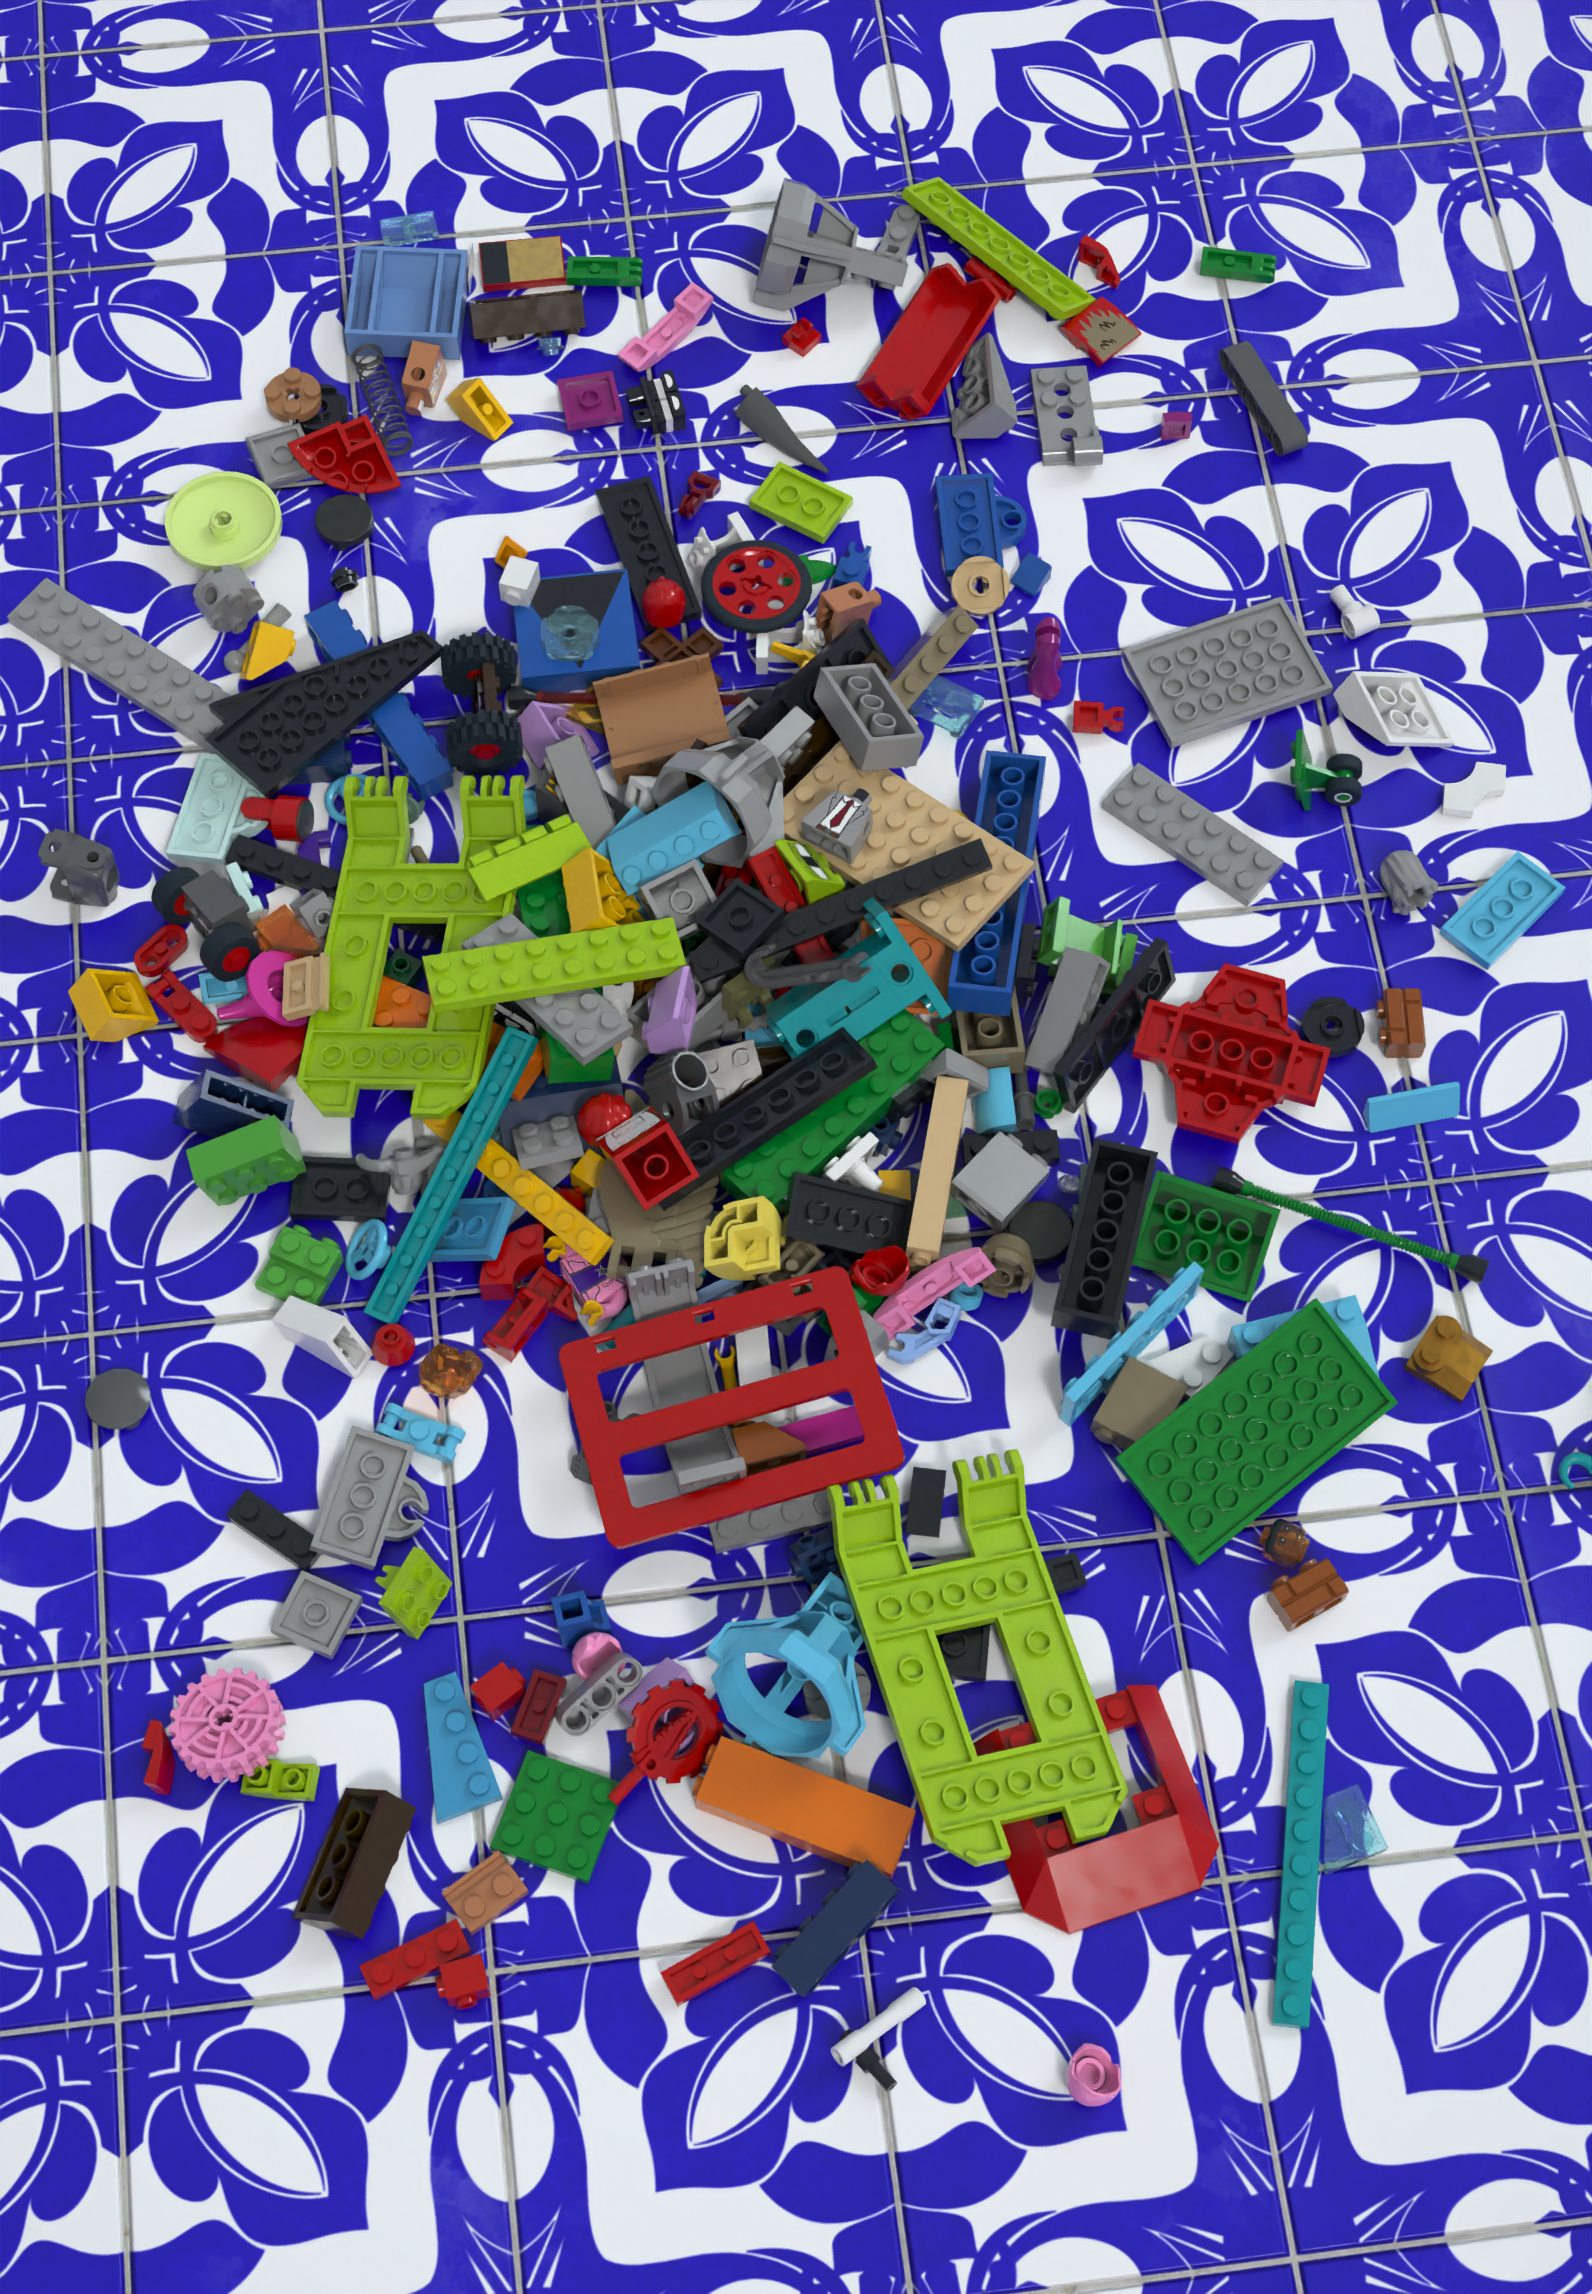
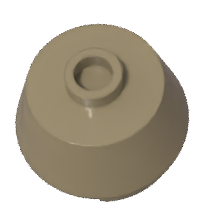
M1000 1233L991 1236L980 1249L992 1262L997 1271L980 1281L983 1284L982 1290L1000 1298H1007L1008 1293L1021 1291V1294L1024 1293L1035 1277V1268L1029 1245L1020 1237L1012 1234Z

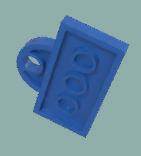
M993 473L935 476L945 576L952 577L956 569L966 559L975 556L990 557L1001 568H1004L1002 550L1017 545L1023 539L1026 532L1027 516L1022 506L1010 498L995 496ZM1007 519H1016L1019 521V524L1011 526L1005 523Z

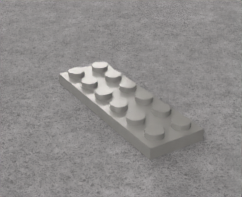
M1137 763L1102 801L1101 808L1246 907L1283 867L1284 860L1140 763Z
M510 913L463 942L462 950L537 939L538 937ZM593 988L514 1000L555 1040L557 1039L583 1066L633 1034V1025Z

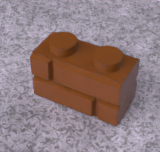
M1386 988L1383 990L1381 999L1376 1000L1375 1017L1376 1019H1381L1382 1028H1378V1046H1384V1056L1386 1058L1422 1057L1426 1047L1421 990L1419 988H1405L1404 990L1400 988Z
M1325 1558L1318 1563L1315 1559H1312L1298 1569L1299 1574L1290 1579L1287 1575H1284L1270 1585L1272 1589L1267 1596V1602L1275 1614L1278 1615L1279 1620L1288 1632L1346 1599L1349 1593L1348 1587L1340 1575L1337 1574L1329 1559Z

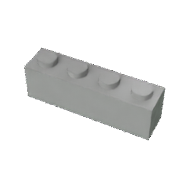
M578 734L546 747L547 756L543 757L549 774L555 773L558 785L554 786L561 803L566 801L570 812L567 815L572 823L578 822L593 850H596L617 823L585 741Z
M1066 947L1064 955L1058 961V971L1055 980L1047 991V1002L1043 1013L1037 1019L1036 1032L1032 1043L1026 1049V1060L1024 1062L1026 1066L1037 1072L1054 1077L1053 1071L1056 1063L1065 1057L1071 1049L1073 1041L1078 1036H1081L1090 1024L1111 963L1099 955Z

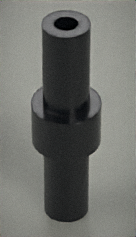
M850 2029L846 2030L840 2036L839 2040H843L845 2037L851 2034L852 2031ZM872 2048L866 2049L856 2057L855 2063L865 2074L870 2073L886 2092L891 2091L898 2082L880 2063L881 2058Z

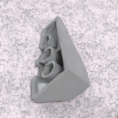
M988 332L971 345L966 354L962 371L965 382L963 388L958 389L956 397L960 399L959 407L953 410L951 417L952 433L956 439L998 438L1005 431L1011 430L1018 422L1016 402L993 336Z

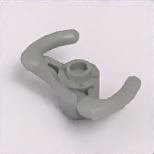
M418 1138L415 1142L416 1147L425 1150L421 1153L413 1152L410 1147L394 1149L393 1154L388 1158L372 1160L368 1159L365 1154L359 1153L355 1161L363 1170L380 1173L386 1172L389 1174L391 1186L395 1190V1194H414L420 1191V1186L422 1185L421 1171L436 1159L442 1157L448 1144L439 1139Z

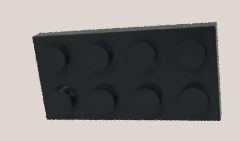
M795 1172L791 1174L781 1237L858 1256H864L868 1250H877L893 1245L900 1247L906 1252L915 1201Z

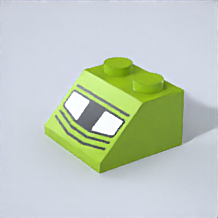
M783 839L774 842L780 857L807 906L842 893L846 889L842 877L837 872L833 874L830 870L829 863L824 854L821 852L817 853L810 844Z

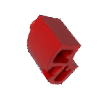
M543 1223L528 1225L509 1233L503 1239L496 1261H484L479 1280L482 1301L515 1299L517 1287L523 1278L537 1271L540 1266L546 1268V1248H543V1245L546 1243Z

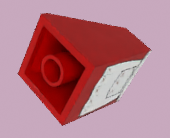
M651 1106L596 1140L611 1167L644 1211L700 1176L669 1123Z

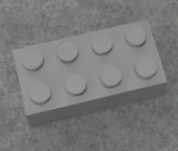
M869 663L820 668L813 697L860 770L874 771L916 766L924 735L877 665Z

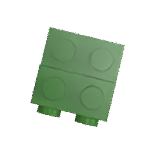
M294 1225L293 1229L284 1226L269 1251L270 1259L255 1283L256 1290L284 1302L291 1295L318 1306L344 1262L339 1245L329 1238L324 1237L321 1241L311 1238V1233L302 1226Z

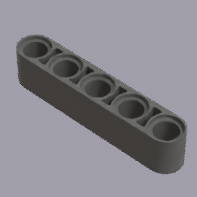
M1246 340L1221 349L1219 351V361L1222 369L1276 454L1283 456L1307 447L1308 435L1304 426L1250 342Z

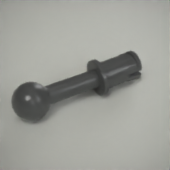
M1025 1064L1023 1073H1015L1016 1093L1013 1095L1016 1127L1020 1130L1032 1129L1036 1123L1034 1115L1036 1096L1029 1092L1027 1071L1030 1067Z

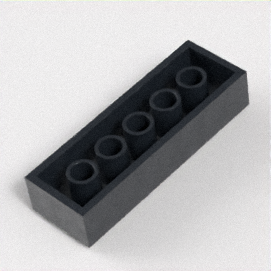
M1094 1139L1055 1301L1051 1326L1111 1340L1116 1335L1158 1152L1103 1139Z

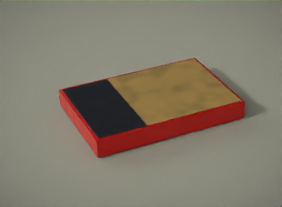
M561 236L479 243L484 292L566 285Z

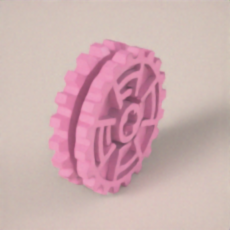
M224 1668L217 1669L215 1676L211 1677L206 1673L201 1676L199 1684L191 1682L187 1686L189 1692L186 1696L179 1695L176 1699L179 1707L178 1709L171 1710L170 1718L174 1723L168 1726L170 1735L174 1736L171 1742L174 1749L177 1750L181 1761H185L186 1768L190 1772L197 1769L196 1774L203 1780L208 1776H212L214 1783H221L223 1778L226 1777L231 1782L238 1781L241 1774L250 1777L255 1774L254 1768L257 1766L266 1767L269 1764L267 1757L269 1755H276L280 1750L276 1743L285 1738V1732L280 1728L286 1725V1717L281 1713L284 1709L274 1689H270L269 1682L265 1678L258 1681L256 1672L250 1671L245 1675L241 1668H234L232 1673H226Z

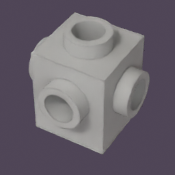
M313 888L289 904L297 918L294 920V923L304 936L307 934V936L315 939L327 938L334 900L331 897L327 898L324 891Z

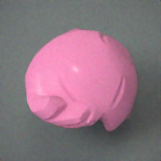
M602 1632L589 1633L579 1639L572 1651V1666L576 1674L585 1681L612 1655L623 1652L619 1641L613 1636ZM626 1663L620 1665L617 1675L623 1671Z
M1084 2043L1078 2048L1068 2063L1066 2070L1067 2087L1070 2095L1078 2103L1088 2107L1102 2106L1112 2101L1120 2091L1122 2085L1119 2065L1111 2062V2056L1103 2047L1092 2043Z

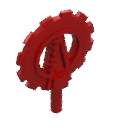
M670 1680L669 1686L663 1688L660 1685L654 1686L646 1692L648 1697L642 1704L636 1703L630 1714L634 1716L632 1727H627L626 1742L632 1743L633 1751L629 1755L631 1757L630 1762L634 1767L607 1796L614 1805L618 1806L644 1776L655 1781L660 1776L666 1778L667 1784L681 1783V1777L689 1775L690 1778H694L703 1771L701 1766L705 1763L710 1746L712 1744L716 1745L718 1736L723 1735V1722L718 1721L716 1712L720 1711V1708L715 1698L712 1697L709 1700L704 1695L705 1688L694 1682L691 1687L684 1686V1680ZM675 1707L686 1708L680 1714L678 1713L675 1718L670 1719L669 1723H665L662 1728L657 1729L656 1733H653L655 1723L661 1714ZM696 1722L697 1732L692 1745L682 1754L675 1756V1751L680 1748V1743H683L684 1737H687L688 1731L693 1727L692 1724Z

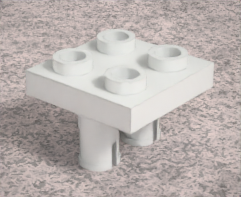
M871 1132L864 1138L857 1136L846 1147L845 1150L847 1152L841 1159L836 1156L824 1167L825 1173L820 1178L879 1192L878 1189L883 1185L884 1181L867 1165L879 1140Z

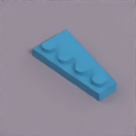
M456 1671L424 1683L434 1802L438 1825L503 1800Z

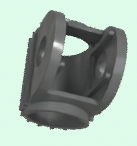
M683 1049L652 1062V1066L646 1068L647 1073L643 1076L645 1078L643 1085L651 1099V1106L669 1123L675 1135L686 1130L688 1123H690L689 1114L693 1119L703 1121L719 1110L718 1096L714 1084L709 1078V1069L706 1061L701 1058L700 1054L694 1053V1050L687 1051ZM703 1098L704 1107L701 1106L698 1099ZM672 1110L674 1111L673 1117L670 1114V1111Z

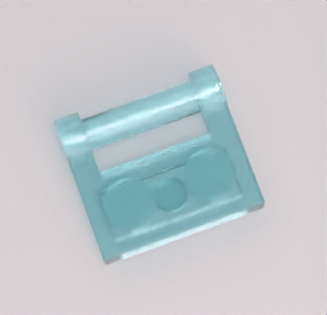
M937 675L907 711L913 717L918 715L949 731L950 736L960 739L983 707L984 697ZM927 704V705H929V706H931V707H933V708H935V709H937V710H939V711H941V712H943V713H945V714H947V715H949V716H951V717L957 719V721H954V720H952V719H950V718H948V717H946V716H944V715H942V714H940V713H938V712H936V711H934V710H932V709H930V708H928V707H926V706H924V705Z

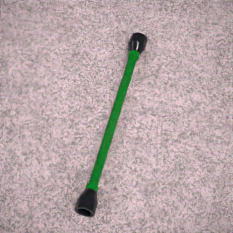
M1219 1166L1212 1185L1213 1188L1245 1197L1249 1195L1253 1198L1256 1197V1199L1260 1198L1261 1201L1264 1199V1202H1272L1273 1205H1280L1281 1208L1291 1209L1293 1212L1295 1210L1296 1213H1303L1307 1217H1315V1220H1323L1324 1223L1334 1224L1335 1227L1338 1225V1228H1346L1347 1231H1354L1355 1234L1358 1232V1235H1366L1367 1238H1374V1240L1381 1241L1382 1243L1385 1242L1387 1245L1389 1243L1390 1246H1397L1398 1249H1405L1406 1252L1409 1250V1253L1413 1252V1254L1417 1253L1421 1257H1429V1260L1433 1259V1261L1437 1260L1438 1263H1444L1447 1265V1268L1455 1270L1463 1278L1481 1284L1489 1260L1476 1255H1458L1453 1252L1451 1254L1443 1253L1442 1250L1431 1249V1246H1423L1419 1242H1411V1239H1404V1237L1396 1236V1234L1392 1235L1391 1232L1388 1234V1231H1380L1379 1228H1372L1371 1225L1368 1227V1224H1360L1359 1221H1352L1351 1218L1341 1217L1339 1214L1337 1216L1336 1213H1329L1325 1209H1317V1206H1309L1308 1203L1298 1202L1297 1199L1286 1198L1285 1195H1278L1277 1192L1274 1194V1191H1267V1189L1259 1188V1186L1255 1187L1253 1182L1245 1180L1235 1171Z

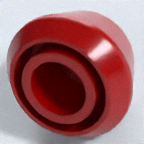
M398 1324L382 1326L374 1334L371 1341V1351L374 1358L386 1366L404 1364L412 1357L416 1346L414 1336L410 1330Z

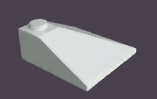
M1353 671L1333 693L1344 716L1386 746L1452 747L1455 744L1418 673Z

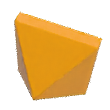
M505 536L494 561L505 569L511 555L525 559L528 551L509 536Z

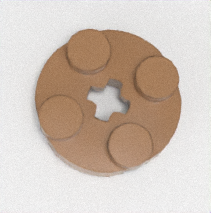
M298 368L286 369L284 373L274 377L264 388L268 411L275 419L281 422L289 423V420L296 419L299 422H304L314 417L321 409L322 393L319 382L313 376L301 372ZM298 394L299 398L297 400L295 398L289 400L288 396Z

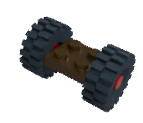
M472 632V636L469 637L466 634L459 635L460 640L455 638L449 640L450 645L445 644L443 651H441L442 681L447 690L451 689L452 694L457 695L460 693L461 697L466 699L469 695L471 696L473 713L471 711L465 713L464 718L459 715L455 718V722L451 721L449 723V728L446 729L448 761H450L452 767H456L457 771L463 772L466 770L467 775H473L474 773H479V776H484L485 773L498 775V771L508 772L509 766L515 768L518 765V761L521 762L523 759L522 731L520 723H517V719L514 716L509 718L508 713L502 712V701L497 700V696L503 694V689L508 691L511 684L516 682L517 672L514 646L510 645L508 639L502 641V636L498 634L491 637L489 632H484V635Z

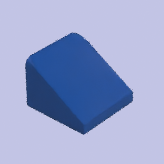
M1029 552L1013 575L1010 583L1035 597L1051 579L1052 566Z

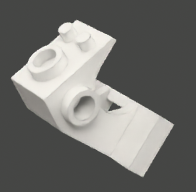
M738 511L727 515L728 534L724 537L710 541L704 527H701L697 537H694V543L687 558L700 579L703 577L704 570L709 562L721 550L739 542L755 540ZM764 560L758 563L762 568H764ZM734 564L729 569L733 571L743 565Z
M803 610V620L798 621L795 627L782 628L769 633H757L756 674H768V662L795 663L770 651L774 641L779 643H798L794 648L806 650L817 655L821 651V646L825 644V638L822 629H818L816 626V618H811L808 612Z

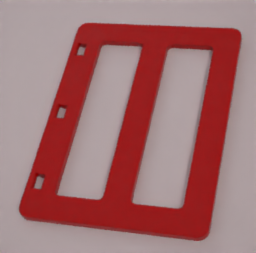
M830 1267L569 1342L563 1345L559 1351L560 1364L609 1544L616 1549H624L826 1490L827 1486L837 1484L840 1486L898 1469L904 1462L903 1447L847 1271L842 1267ZM809 1283L812 1284L813 1291L794 1296L792 1288ZM823 1310L827 1314L839 1353L838 1357L833 1360L622 1421L611 1422L608 1419L598 1382V1376L603 1372L814 1311ZM713 1311L714 1320L696 1325L695 1316ZM611 1340L615 1341L616 1348L597 1353L595 1345ZM841 1392H849L852 1395L865 1437L864 1441L860 1444L640 1508H635L631 1504L620 1464V1459L624 1455Z

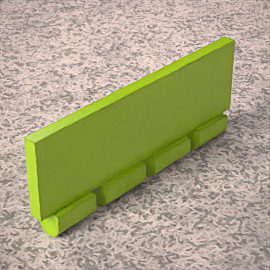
M565 814L546 823L550 834L547 833L543 825H540L519 835L523 846L520 845L516 837L493 846L492 851L496 858H493L488 849L468 857L467 860L471 867L468 870V874L484 902L488 903L562 869V865L587 847L592 848L578 822L572 823L569 816Z

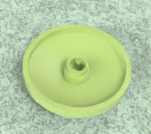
M230 471L214 472L190 481L174 495L165 514V530L169 544L175 554L194 568L207 572L213 570L215 573L222 571L219 566L236 565L241 569H245L261 561L277 544L283 523L277 497L265 483L253 476Z

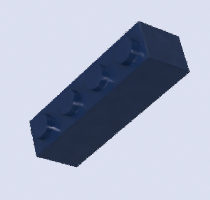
M866 1860L863 1864L860 1861L855 1863L845 1875L848 1881L840 1890L836 1887L832 1889L821 1902L825 1907L817 1916L814 1917L811 1914L801 1923L798 1928L801 1934L793 1943L785 1942L775 1953L774 1958L776 1962L771 1967L801 1997L808 1998L903 1891L872 1861Z

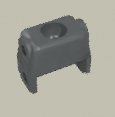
M56 828L54 832H48L45 835L38 855L42 865L57 868L50 884L52 898L79 905L109 906L117 897V888L121 879L113 851L109 847L93 840ZM52 845H53L54 852L50 851V847H51ZM66 879L68 886L61 885V882Z

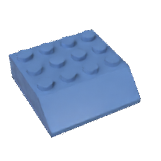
M356 245L344 331L348 355H353L354 351L360 346L374 344L381 348L382 356L408 358L411 344L414 340L440 346L443 359L460 360L467 301V250ZM368 348L359 352L357 356H366L372 353L379 354V351Z

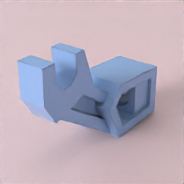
M938 1297L924 1322L925 1330L917 1335L897 1333L895 1337L896 1343L902 1344L905 1347L902 1351H895L890 1348L887 1353L888 1359L902 1365L914 1363L916 1359L944 1342L951 1341L962 1315L961 1306ZM937 1320L948 1324V1326H945V1329H934V1324Z

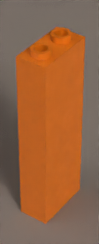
M724 1736L720 1737L717 1746L714 1744L710 1746L705 1759V1764L709 1765L704 1777L698 1776L692 1791V1795L696 1797V1809L849 1868L858 1861L863 1864L866 1860H870L892 1880L915 1820V1809Z

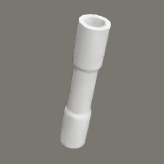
M912 1987L862 2028L853 2031L833 2046L831 2053L836 2062L841 2066H845L865 2051L872 2042L925 2006L926 2000L921 1991L916 1987Z

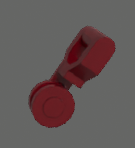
M695 470L688 479L687 488L690 494H686L683 497L679 506V515L682 517L686 515L687 519H692L705 500L715 496L721 486V480ZM696 484H700V485L705 486V487H707V488H704V489L698 488V487H696Z

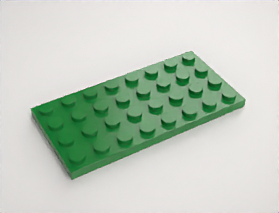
M1315 1298L1113 1460L1193 1564L1198 1566L1398 1404V1402L1318 1299Z

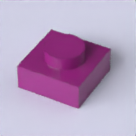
M1175 411L1163 413L1160 428L1161 440L1189 439L1192 426L1191 412Z

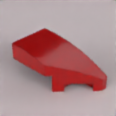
M1084 235L1079 242L1077 261L1096 269L1097 280L1117 289L1121 280L1108 249L1095 239Z
M540 1266L526 1288L547 1299L550 1312L574 1323L578 1314L574 1307L571 1284H568L543 1266Z
M150 1720L142 1748L152 1757L143 1783L156 1794L169 1796L175 1772V1758L162 1723L157 1720Z

